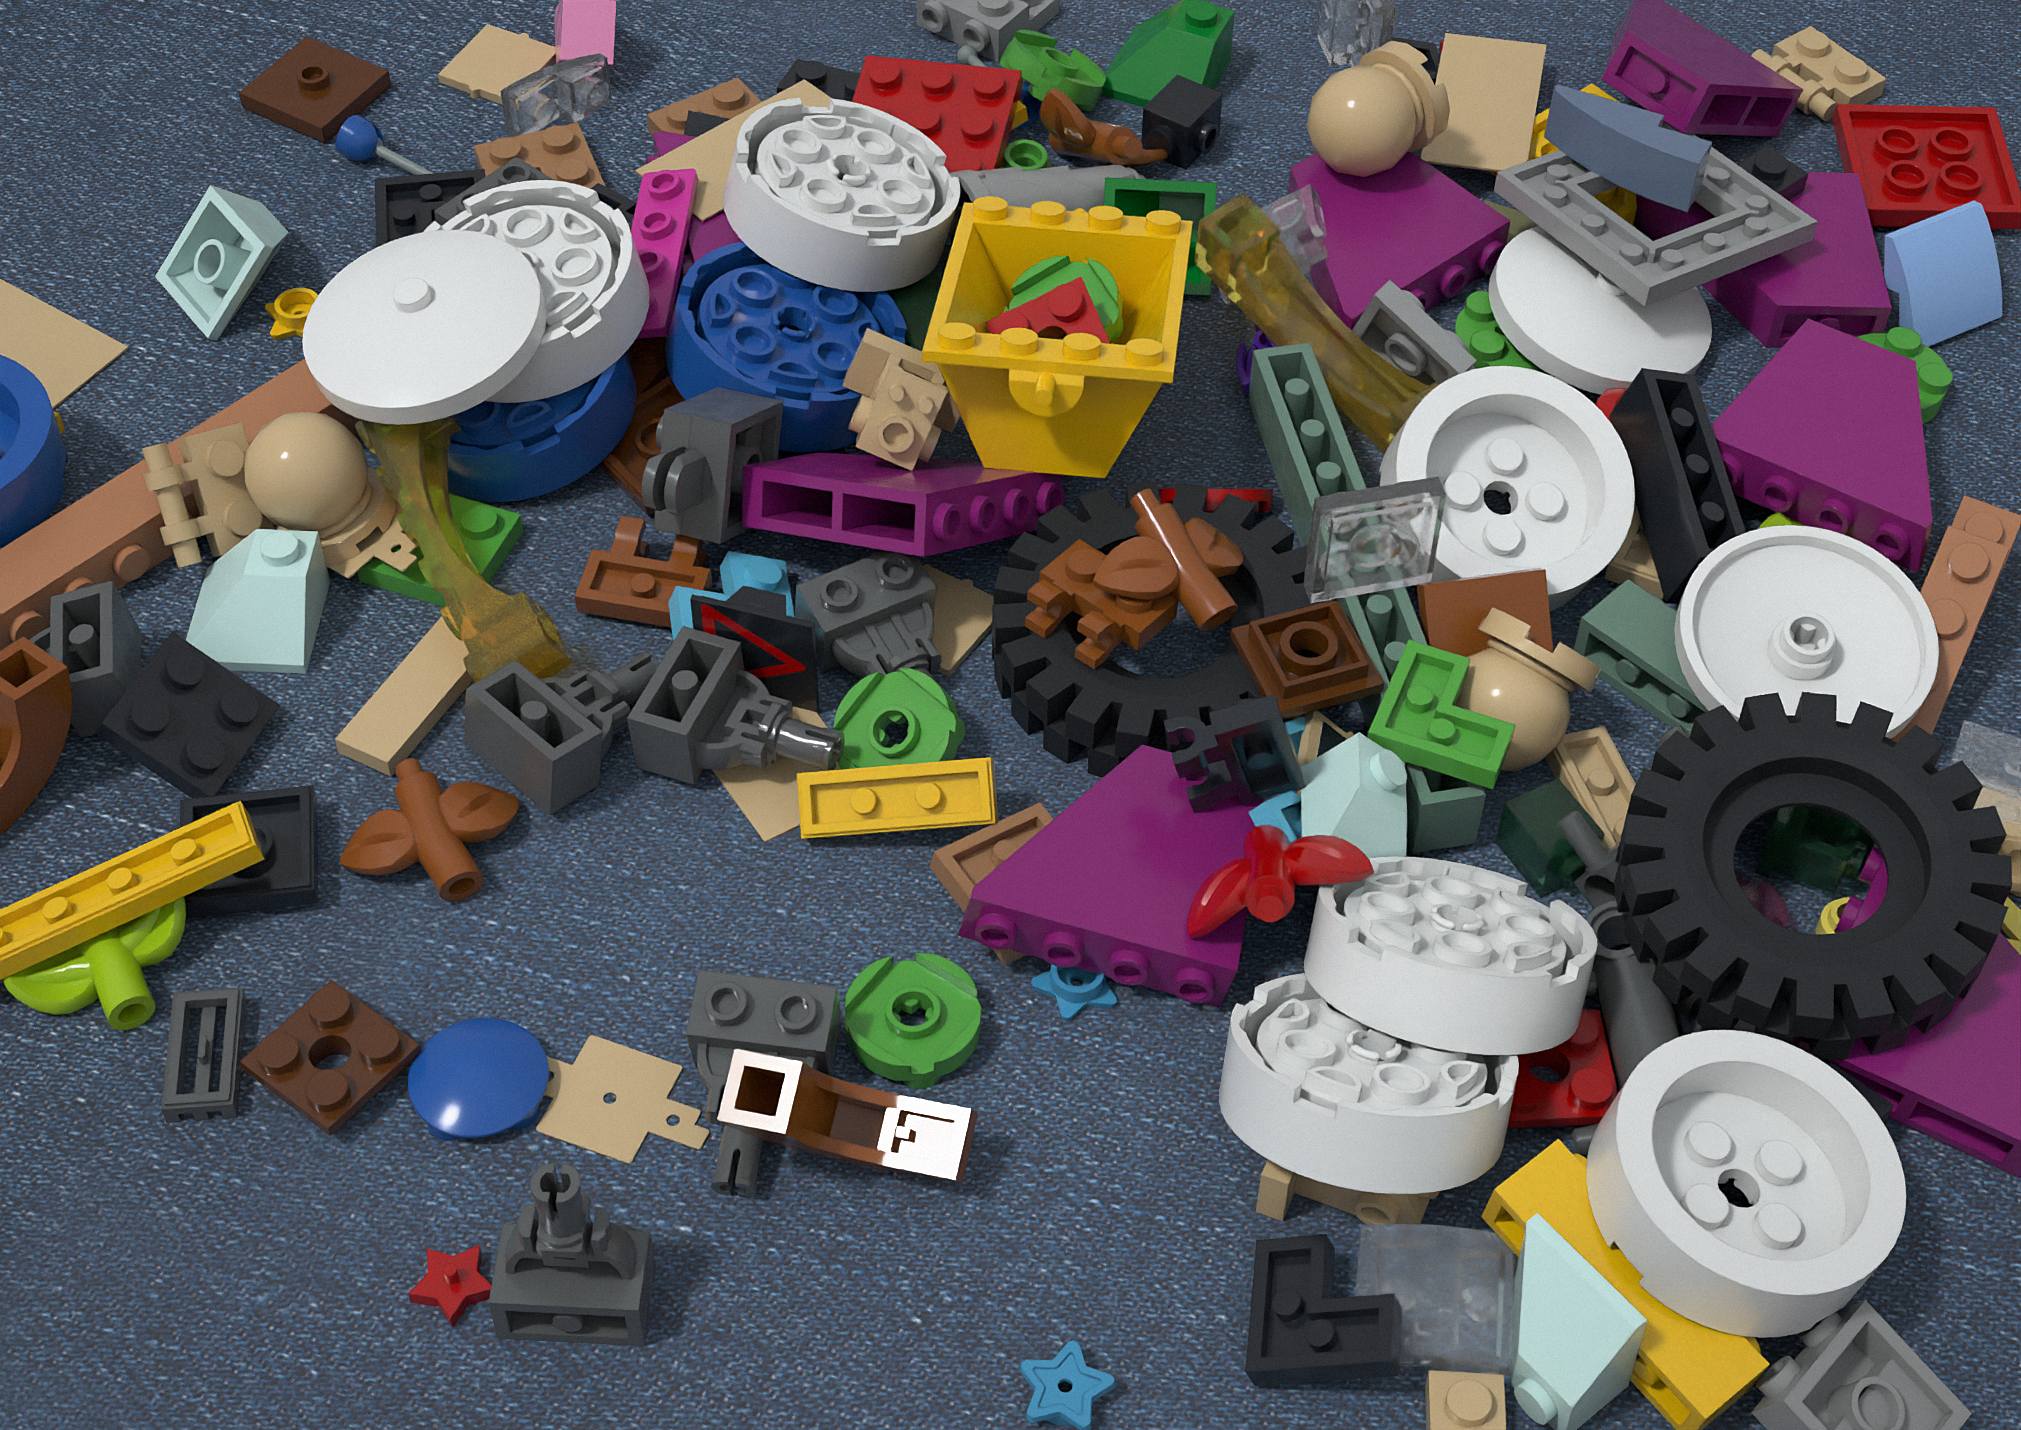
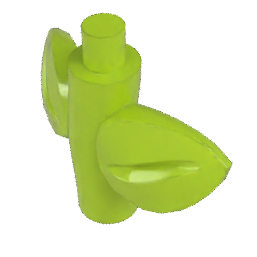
M183 896L2 979L6 989L20 1002L39 1012L53 1015L71 1014L94 1003L99 997L104 1014L113 1029L129 1030L136 1028L153 1015L156 1007L144 978L142 967L158 964L168 958L180 943L186 920L185 898Z

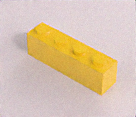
M1557 1139L1494 1189L1481 1217L1518 1258L1520 1256L1526 1222L1538 1213L1647 1319L1630 1381L1675 1430H1703L1747 1393L1770 1364L1761 1355L1759 1344L1754 1337L1721 1332L1687 1319L1665 1306L1638 1284L1643 1276L1629 1262L1617 1244L1610 1248L1608 1247L1595 1221L1586 1183L1587 1159L1580 1154H1572Z

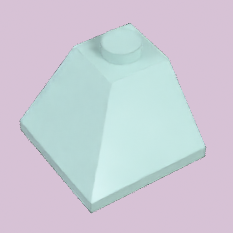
M210 185L155 277L208 339L217 341L262 277L289 232L263 203Z
M256 529L211 564L205 573L186 641L230 671L306 674L330 584L318 531Z
M1358 732L1301 767L1306 787L1301 788L1302 837L1313 835L1336 836L1358 847L1368 859L1393 856L1406 857L1407 774L1405 762L1394 752L1384 749Z
M1537 1213L1526 1222L1512 1290L1511 1386L1514 1388V1394L1519 1405L1535 1422L1541 1425L1548 1423L1554 1430H1577L1629 1386L1647 1319Z

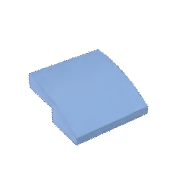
M1971 201L1885 235L1884 278L1887 288L1899 293V327L1909 328L1917 332L1921 337L1922 344L1929 347L2002 317V288L1999 262L1990 225L1981 203Z

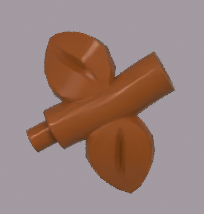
M1056 88L1048 91L1040 107V119L1045 128L1050 132L1049 142L1052 149L1059 155L1087 158L1103 165H1121L1132 169L1147 166L1167 158L1168 153L1164 149H1143L1141 140L1127 127L1088 120L1073 101Z
M1145 489L1137 493L1130 500V504L1140 518L1135 524V529L1140 537L1126 540L1111 550L1097 568L1092 584L1100 590L1138 599H1159L1172 592L1202 632L1212 630L1229 620L1237 612L1238 605L1217 577L1235 574L1243 562V554L1233 540L1201 518H1191L1183 524L1171 503L1161 505L1151 489Z
M409 758L401 761L395 767L399 783L394 790L400 810L387 809L370 816L356 830L346 845L339 861L345 870L365 875L395 873L409 868L419 861L443 900L453 902L466 899L482 887L484 877L463 842H481L491 839L506 830L518 812L519 800L515 795L479 782L466 781L455 783L443 792L437 776L432 772L423 771L419 760Z

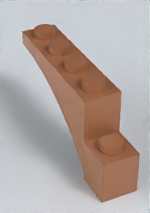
M1964 495L1952 525L1947 527L1920 591L1930 610L1938 636L1939 657L1935 680L1915 717L1891 740L1898 743L1915 724L1930 735L1933 734L2021 527V515Z

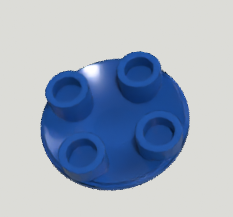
M496 1018L464 1020L442 1029L421 1047V1052L414 1058L409 1070L408 1091L410 1100L417 1114L427 1123L429 1132L435 1138L443 1141H452L458 1138H483L505 1132L509 1129H523L534 1123L540 1114L539 1103L546 1092L549 1080L547 1056L539 1041L529 1031L515 1023Z

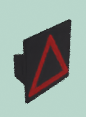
M744 585L726 601L692 594L690 603L693 629L741 642L745 671L756 676L765 685L771 696L792 701L793 707L814 712L818 711L819 695L815 625L808 620L786 616V595Z

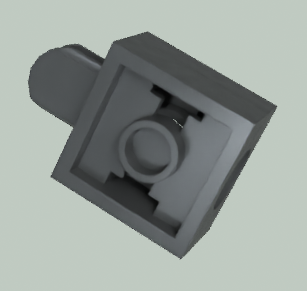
M717 387L664 409V415L661 417L656 430V444L661 449L660 454L648 460L642 479L643 503L645 506L655 510L654 529L718 544L750 529V527L742 526L743 465L778 459L784 401Z

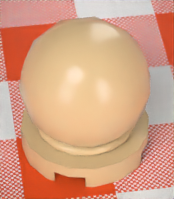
M1390 41L1366 53L1357 66L1332 74L1312 96L1306 127L1315 154L1336 172L1367 177L1391 169L1407 151L1413 152L1431 144L1436 136L1444 132L1448 127L1450 106L1444 83L1435 87L1430 75L1421 65L1428 60L1426 56L1407 43Z
M290 412L263 425L246 450L244 474L251 501L262 514L277 525V530L318 531L326 567L355 558L361 554L356 544L368 537L377 526L383 534L390 527L396 513V496L379 472L368 467V461L361 442L343 424L330 416L310 412Z
M1492 607L1486 619L1483 618L1477 628L1479 632L1490 638L1487 641L1489 648L1467 657L1471 659L1469 671L1455 706L1516 725L1512 743L1501 770L1517 772L1542 761L1563 741L1571 718L1568 692H1573L1575 687L1591 693L1597 682L1595 679L1600 672V667L1560 642L1554 652L1551 653L1531 641L1534 635L1528 632L1531 628L1530 625Z

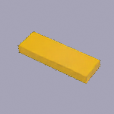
M991 757L797 773L801 839L990 825L999 821L994 758Z

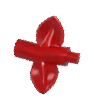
M1272 825L1257 826L1246 835L1243 841L1244 858L1230 861L1215 870L1202 883L1194 896L1188 914L1187 931L1192 939L1206 936L1246 906L1249 912L1256 918L1265 922H1276L1291 911L1294 905L1296 885L1340 884L1362 881L1374 874L1372 864L1358 847L1336 836H1304L1289 842L1287 835L1278 827Z

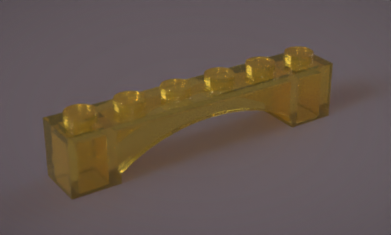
M1244 193L1201 219L1198 226L1194 263L1278 347L1310 342L1333 402L1386 453L1392 440L1417 405L1440 384L1436 381L1428 386L1411 378L1381 358L1360 340L1323 301L1301 272L1280 238L1281 229Z
M455 415L416 424H382L363 419L355 423L356 431L361 440L373 454L378 455L382 464L376 468V474L381 484L391 497L396 500L398 499L403 509L402 512L397 514L401 528L407 537L416 546L419 545L425 558L418 562L421 572L436 592H441L447 604L440 610L441 615L454 636L460 641L463 640L469 654L463 657V662L474 682L480 681L514 660L521 663L539 679L550 678L573 664L574 662L551 614L523 590L511 597L490 586L473 564L462 543L451 510L447 478L448 451L451 435L461 430Z

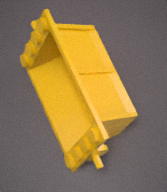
M994 196L980 197L975 199L973 203L964 202L922 349V362L937 363L984 468L1034 471L1037 473L1105 478L1162 384L1173 383L1193 221L1181 220L1178 214L1165 210L1152 211L1146 217L1125 216L1120 209L1112 206H1096L1088 212L1082 208L1075 209L1074 211H1065V207L1062 204L1053 201L1036 202L1031 205V208L1008 206L1006 200ZM1055 256H1069L1071 262L1088 264L1086 258L1101 263L1112 274L1123 302L1122 319L1124 329L1120 337L1112 341L1111 344L1101 343L1098 337L1087 333L1069 334L1063 340L1038 338L1037 333L1026 328L1006 329L1001 335L989 334L985 322L1005 312V305L1009 310V303L1014 297L1011 289L1016 280L1027 269Z

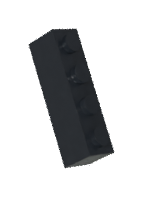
M1641 368L1609 416L1613 427L1622 440L1631 463L1634 477L1635 502L1665 602L1679 604L1685 588L1698 565L1721 544L1746 533L1695 375Z

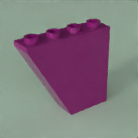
M1663 0L1632 1L1614 36L1601 79L1645 109L1664 115L1663 120L1685 134L1777 137L1804 90Z
M1407 151L1391 169L1367 177L1336 172L1315 153L1291 167L1287 212L1321 307L1329 317L1332 337L1349 359L1359 354V352L1346 341L1374 294L1389 280L1401 290L1409 291L1415 295L1422 303L1425 311L1446 298L1455 297L1465 286L1484 274H1491L1501 252L1506 246L1510 220L1412 152Z
M1807 172L1809 174L1804 191L1788 201L1818 221L1813 240L1701 284L1765 347L1782 348L1807 319L1814 320L1854 337L1872 333H1884L1892 306L1858 173ZM1636 194L1637 210L1634 221L1654 240L1715 218L1711 212L1695 201L1688 212Z
M1807 319L1711 425L1733 494L1777 513L1781 512L1784 516L1807 526L1830 530L1858 540L1875 549L1891 562L1917 573L1923 566L1933 518L1916 361L1814 320Z
M812 453L743 465L742 526L926 557L1020 535L1024 531L1027 533L1037 531V519L1058 505L1064 506L1065 494L1061 485L1062 475L984 468L981 461L930 458L928 462L917 459L911 471L873 455Z
M1141 745L973 887L960 924L958 936L978 941L992 949H1013V951L1044 959L1054 966L1074 967L1096 974H1105L1104 976L1110 977L1120 984L1148 987L1176 995L1186 1002L1206 1003L1220 1007L1238 970L1248 908L1247 906L1208 935L1194 939L1189 936L1187 931L1188 914L1194 896L1202 883L1215 870L1230 861L1244 858L1243 841L1246 835L1256 827L1248 812L1264 803L1266 798L1242 805L1239 796L1235 795L1222 799L1217 805L1209 809L1194 813L1186 788L1205 782L1208 777L1200 776L1191 780H1186L1185 777L1179 778L1171 752Z
M1874 844L1858 880L1871 886L1864 901L1852 895L1850 896L1834 930L1835 933L1843 932L1862 924L1876 912L1884 900L1888 876L1884 858L1876 844ZM1999 932L1978 978L1965 999L1958 996L1950 1015L1931 1030L1923 1034L1913 1024L1904 1045L1874 1055L1870 1054L1863 1039L1857 1038L1848 1059L1828 1061L1894 1104L1889 1118L2021 1178V955L2003 934ZM1794 1036L1791 1044L1811 1054L1808 1038Z

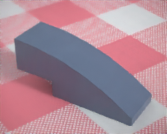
M1559 84L1553 90L1544 138L1588 170L1622 188L1655 202L1688 212L1701 190L1712 146L1710 141L1662 128L1664 115Z

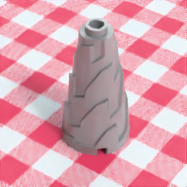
M1068 165L1026 171H1022L1021 166L981 171L960 170L950 172L948 174L951 177H958L960 183L959 202L949 230L951 241L953 244L964 202L973 203L977 198L994 196L1006 200L1008 206L1031 208V205L1036 202L1053 201L1062 204L1065 207V211H1074L1075 209L1082 208L1088 212L1093 207L1104 206L1105 177L1146 178L1138 174L1136 170L1121 165L1069 169ZM952 246L943 249L942 255L946 263Z

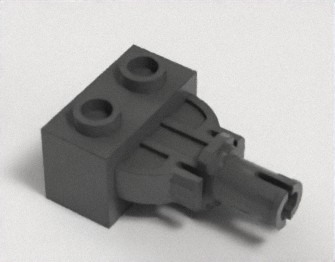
M884 550L796 585L795 618L811 621L815 625L816 660L822 674L842 666L849 672L864 678L876 672L886 675L891 672H902L899 668L918 670L933 679L931 674L940 668L942 656L933 643V617L937 587L917 556Z
M113 581L51 596L50 627L39 632L29 641L68 667L72 690V715L70 722L80 738L96 734L103 720L142 671L141 630Z
M685 626L681 628L627 717L636 768L695 785L703 769H728L744 763L765 769L767 764L772 765L775 761L780 760L782 756L814 765V767L825 771L834 770L836 768V761L840 760L844 750L845 736L843 732L817 727L792 718V701L771 696L765 685L756 676L745 671L741 642Z
M643 651L631 659L630 662L611 673H600L595 669L588 672L583 669L570 678L551 677L539 679L521 663L514 660L466 688L465 743L545 812L552 815L599 785L601 761L610 749L613 735L628 727L627 717L631 712L629 705L639 699L660 662L657 659L651 661V654Z
M704 970L698 971L686 1038L694 1064L698 1066L701 1081L708 1092L704 1117L709 1123L720 1125L717 1118L734 1049L803 1061L817 1071L831 1077L833 1076L842 1025V1013L837 987ZM723 1124L724 1128L715 1175L712 1177L710 1187L720 1194L732 1196L735 1182V1186L739 1187V1197H753L757 1191L756 1182L764 1139Z
M555 1163L540 1166L533 1173L530 1181L531 1194L536 1204H527L521 1209L518 1224L503 1223L488 1302L497 1338L645 1346L656 1271L650 1231L636 1230L628 1225L610 1222L609 1213L605 1207H596L593 1223L590 1216L591 1198L581 1192V1179L576 1168L562 1163V1182H559Z

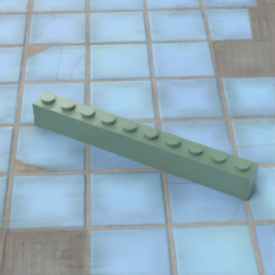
M1310 342L1253 350L1248 402L1301 547L1308 545L1322 565L1320 582L1330 583L1333 601L1339 602L1384 682L1383 692L1363 697L1357 701L1369 731L1408 639L1427 645V642ZM1405 762L1407 774V839L1412 853L1476 843L1486 797L1483 786Z

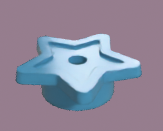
M1051 964L1049 971L1031 980L1033 990L1056 999L1061 1019L1064 1021L1072 1020L1086 1006L1113 1008L1117 1002L1116 996L1105 982L1107 976H1104L1105 974H1096L1074 967H1058ZM1079 979L1083 984L1081 986H1073L1071 981Z
M1074 1340L1069 1341L1053 1360L1027 1359L1021 1363L1019 1368L1020 1373L1034 1391L1026 1413V1419L1030 1423L1047 1420L1059 1426L1072 1425L1078 1430H1091L1094 1401L1113 1390L1116 1386L1115 1379L1111 1374L1086 1366L1080 1345ZM1062 1382H1067L1071 1384L1072 1389L1069 1392H1061L1058 1385Z

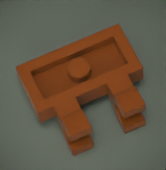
M621 515L610 552L596 549L591 550L574 596L577 612L671 627L668 601L676 586L704 591L711 590V570L705 568L708 560L707 552L700 551L703 540L677 534L669 562L647 558L650 550L649 542L641 541L646 528L645 519Z
M1079 539L1042 569L1039 582L1028 590L1027 600L1037 605V608L1026 616L1025 627L1045 639L1069 613L1074 611L1081 615L1083 618L1078 621L1077 631L1087 636V638L1075 648L1074 657L1095 670L1122 641L1137 651L1176 618L1178 599L1169 593L1159 599H1138L1100 590L1092 582L1097 568L1107 555Z

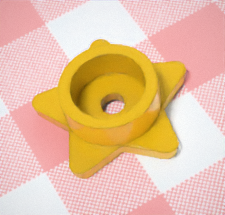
M292 288L281 293L274 303L265 305L268 315L275 320L270 331L273 340H281L295 335L303 337L306 318L318 297L316 292L307 288Z

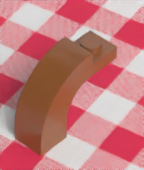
M24 636L0 651V835L25 812L46 784L63 750L72 715V690L68 667Z
M734 1049L717 1121L746 1134L823 1157L901 1175L905 1172L962 1184L978 1113L970 1108L893 1094L846 1082L821 1073L803 1061Z

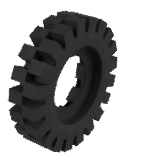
M1157 482L1127 483L1125 509H1119L1105 487L1078 496L1077 518L1062 505H1058L1038 518L1037 537L1025 531L1021 534L1008 551V567L1000 566L994 586V605H992V660H994V677L1001 698H1011V716L1028 736L1044 728L1043 749L1067 764L1085 747H1088V774L1103 778L1141 745L1174 753L1179 750H1185L1194 743L1189 741L1172 746L1165 729L1164 720L1180 716H1190L1199 719L1207 726L1211 725L1209 713L1228 708L1235 702L1243 699L1263 698L1231 639V629L1247 625L1251 621L1333 600L1330 583L1320 582L1322 565L1308 545L1293 549L1295 531L1274 515H1271L1253 528L1255 504L1228 493L1213 514L1207 513L1208 487L1184 483L1177 484L1172 505L1183 524L1195 517L1205 520L1236 543L1243 554V562L1235 574L1217 577L1238 605L1237 612L1228 620L1230 638L1225 650L1216 661L1206 668L1190 675L1174 678H1155L1133 673L1119 666L1109 657L1095 670L1074 657L1075 648L1087 636L1077 631L1078 621L1083 617L1074 611L1063 618L1059 626L1045 639L1025 627L1026 616L1037 608V605L1027 600L1028 590L1039 582L1040 571L1079 539L1103 554L1108 555L1111 550L1122 542L1134 537H1140L1135 529V524L1140 518L1131 506L1130 500L1137 493L1145 489H1151L1160 502ZM1298 650L1295 652L1306 658L1318 657L1308 650ZM1284 719L1285 723L1288 722V721L1294 720V719Z
M1778 692L1745 697L1738 721L1734 719L1724 705L1695 717L1689 738L1677 730L1655 751L1651 770L1643 768L1631 794L1615 860L1616 863H1619L1614 880L1617 911L1629 912L1624 934L1638 962L1655 956L1658 958L1652 981L1676 1005L1692 993L1703 999L1696 1021L1712 1030H1733L1738 1021L1742 1020L1755 1026L1754 1033L1775 1038L1788 1044L1792 1043L1794 1036L1808 1038L1811 1055L1820 1060L1848 1059L1857 1038L1863 1039L1871 1055L1902 1046L1913 1024L1925 1034L1950 1015L1958 996L1965 999L1978 978L1998 937L2009 908L2004 906V903L2012 888L2011 856L1998 855L2007 834L1995 806L1973 809L1983 785L1962 760L1938 771L1935 766L1944 744L1916 724L1898 743L1885 737L1894 714L1890 711L1860 701L1852 723L1849 724L1836 721L1837 695L1802 692L1795 715H1786ZM1793 806H1802L1806 809L1851 820L1872 838L1884 858L1888 877L1887 890L1883 902L1876 912L1862 924L1833 934L1802 933L1774 923L1752 906L1744 896L1736 880L1733 864L1734 850L1744 830L1753 821L1768 812Z

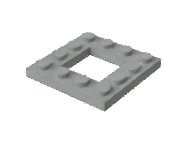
M1663 120L1662 128L1680 132ZM1686 134V135H1690V136H1693V137H1697V136L1694 135V134ZM1713 147L1710 150L1701 190L1694 201L1711 212L1715 218L1652 241L1593 197L1596 194L1618 187V185L1588 170L1560 150L1497 172L1494 192L1513 205L1520 213L1534 221L1551 234L1555 240L1564 244L1590 264L1593 269L1602 273L1643 306H1648L1813 240L1818 221Z

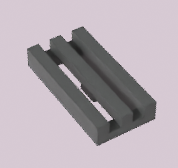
M243 988L173 992L161 1107L166 1123L181 1122V1114L192 1113L194 1120H209L210 1112L221 1111L223 1118L238 1117L242 1071L240 1061L243 1059L247 999ZM227 1006L219 1091L212 1092L219 1007ZM192 1008H202L194 1093L183 1094Z

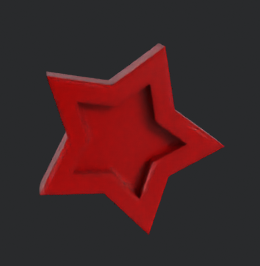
M480 1245L454 1256L427 1248L428 1273L408 1293L410 1302L439 1307L453 1328L468 1305L488 1300L492 1285L480 1274L482 1258Z

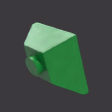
M1181 0L1137 25L1105 71L1106 81L1101 95L1145 107L1177 74L1210 89H1214L1231 62L1235 11L1215 6L1208 1Z
M1105 177L1104 206L1116 207L1125 216L1146 217L1152 211L1165 210L1178 214L1181 220L1193 221L1184 295H1211L1217 183Z

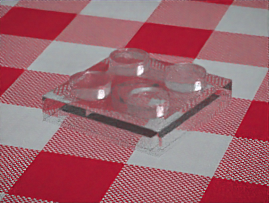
M1438 476L1315 497L1303 583L1310 603L1431 582L1446 493Z

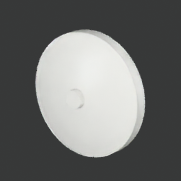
M1540 226L1521 232L1505 246L1490 277V306L1499 327L1508 340L1528 360L1548 374L1567 384L1592 393L1602 395L1606 389H1628L1641 368L1694 375L1711 343V317L1707 305L1696 287L1648 306H1643L1602 273L1593 269L1590 264L1568 247L1555 240L1551 234Z
M435 230L417 233L390 241L360 256L341 270L324 287L306 318L302 339L303 353L319 390L334 406L345 413L359 419L382 424L401 425L434 421L455 415L480 404L516 378L534 356L542 340L547 321L546 300L531 263L519 250L509 243L488 234L467 230Z
M1797 525L1772 526L1749 531L1728 540L1712 551L1698 565L1685 588L1676 614L1674 628L1676 652L1682 672L1689 686L1708 711L1724 705L1736 721L1739 720L1745 697L1778 692L1786 715H1795L1802 692L1837 695L1836 721L1851 724L1860 701L1894 713L1885 737L1892 739L1915 717L1930 692L1937 672L1939 646L1935 623L1926 602L1912 581L1901 569L1875 549L1851 537L1826 529Z

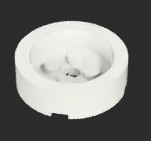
M800 98L777 101L756 110L744 121L739 130L723 193V206L732 229L758 256L782 271L808 282L825 287L858 292H877L902 288L923 279L936 267L941 258L959 202L960 183L958 177H951L948 174L949 172L944 166L947 157L945 153L926 135L908 123L883 111L862 104L832 98L828 107H802L803 103Z
M531 180L502 185L464 200L463 204L466 210L451 218L442 226L434 221L424 230V232L435 230L475 231L494 236L509 243L519 250L531 263L545 296L547 321L542 340L534 356L516 378L485 401L500 403L535 401L577 388L592 380L615 363L629 349L642 329L649 308V285L629 225L618 208L613 210L610 206L600 201L597 192L590 188L554 180Z
M1491 366L1473 369L1458 374L1434 388L1417 405L1392 440L1384 455L1378 474L1381 475L1380 505L1377 508L1380 524L1394 558L1416 585L1426 582L1542 568L1546 569L1550 612L1574 598L1612 560L1626 538L1634 512L1635 488L1631 463L1622 440L1611 422L1590 399L1577 389L1548 374L1521 367ZM1497 490L1503 494L1508 492L1510 494L1508 499L1511 504V512L1506 515L1492 512L1484 502V491Z
M1393 856L1369 858L1374 874L1364 880L1351 883L1319 885L1304 959V971L1314 990L1325 1001L1350 1018L1380 1032L1416 1044L1453 1052L1480 1055H1519L1539 1052L1562 1044L1576 1032L1597 950V938L1589 923L1577 911L1560 899L1552 901L1549 908L1525 896L1528 883L1471 865L1419 857Z
M1305 973L1277 978L1255 987L1252 1001L1245 1006L1238 1003L1235 1005L1230 1019L1219 1089V1105L1227 1124L1245 1144L1268 1160L1299 1175L1338 1187L1373 1193L1419 1194L1458 1187L1479 1178L1490 1170L1499 1159L1508 1126L1519 1062L1517 1055H1480L1453 1052L1416 1044L1380 1032L1350 1018L1325 1001L1310 985Z
M1736 1030L1695 1032L1677 1037L1652 1051L1637 1065L1601 1119L1593 1134L1586 1164L1588 1197L1593 1216L1608 1247L1610 1248L1617 1244L1629 1262L1643 1276L1638 1284L1658 1301L1687 1319L1729 1334L1759 1338L1798 1334L1811 1329L1816 1322L1832 1315L1840 1308L1842 1309L1886 1259L1896 1244L1904 1221L1906 1187L1902 1164L1895 1144L1876 1111L1850 1082L1820 1059L1784 1041L1761 1034ZM1729 1178L1735 1179L1734 1186L1745 1194L1749 1204H1753V1206L1742 1208L1730 1204L1725 1195L1719 1190L1718 1184L1726 1183Z

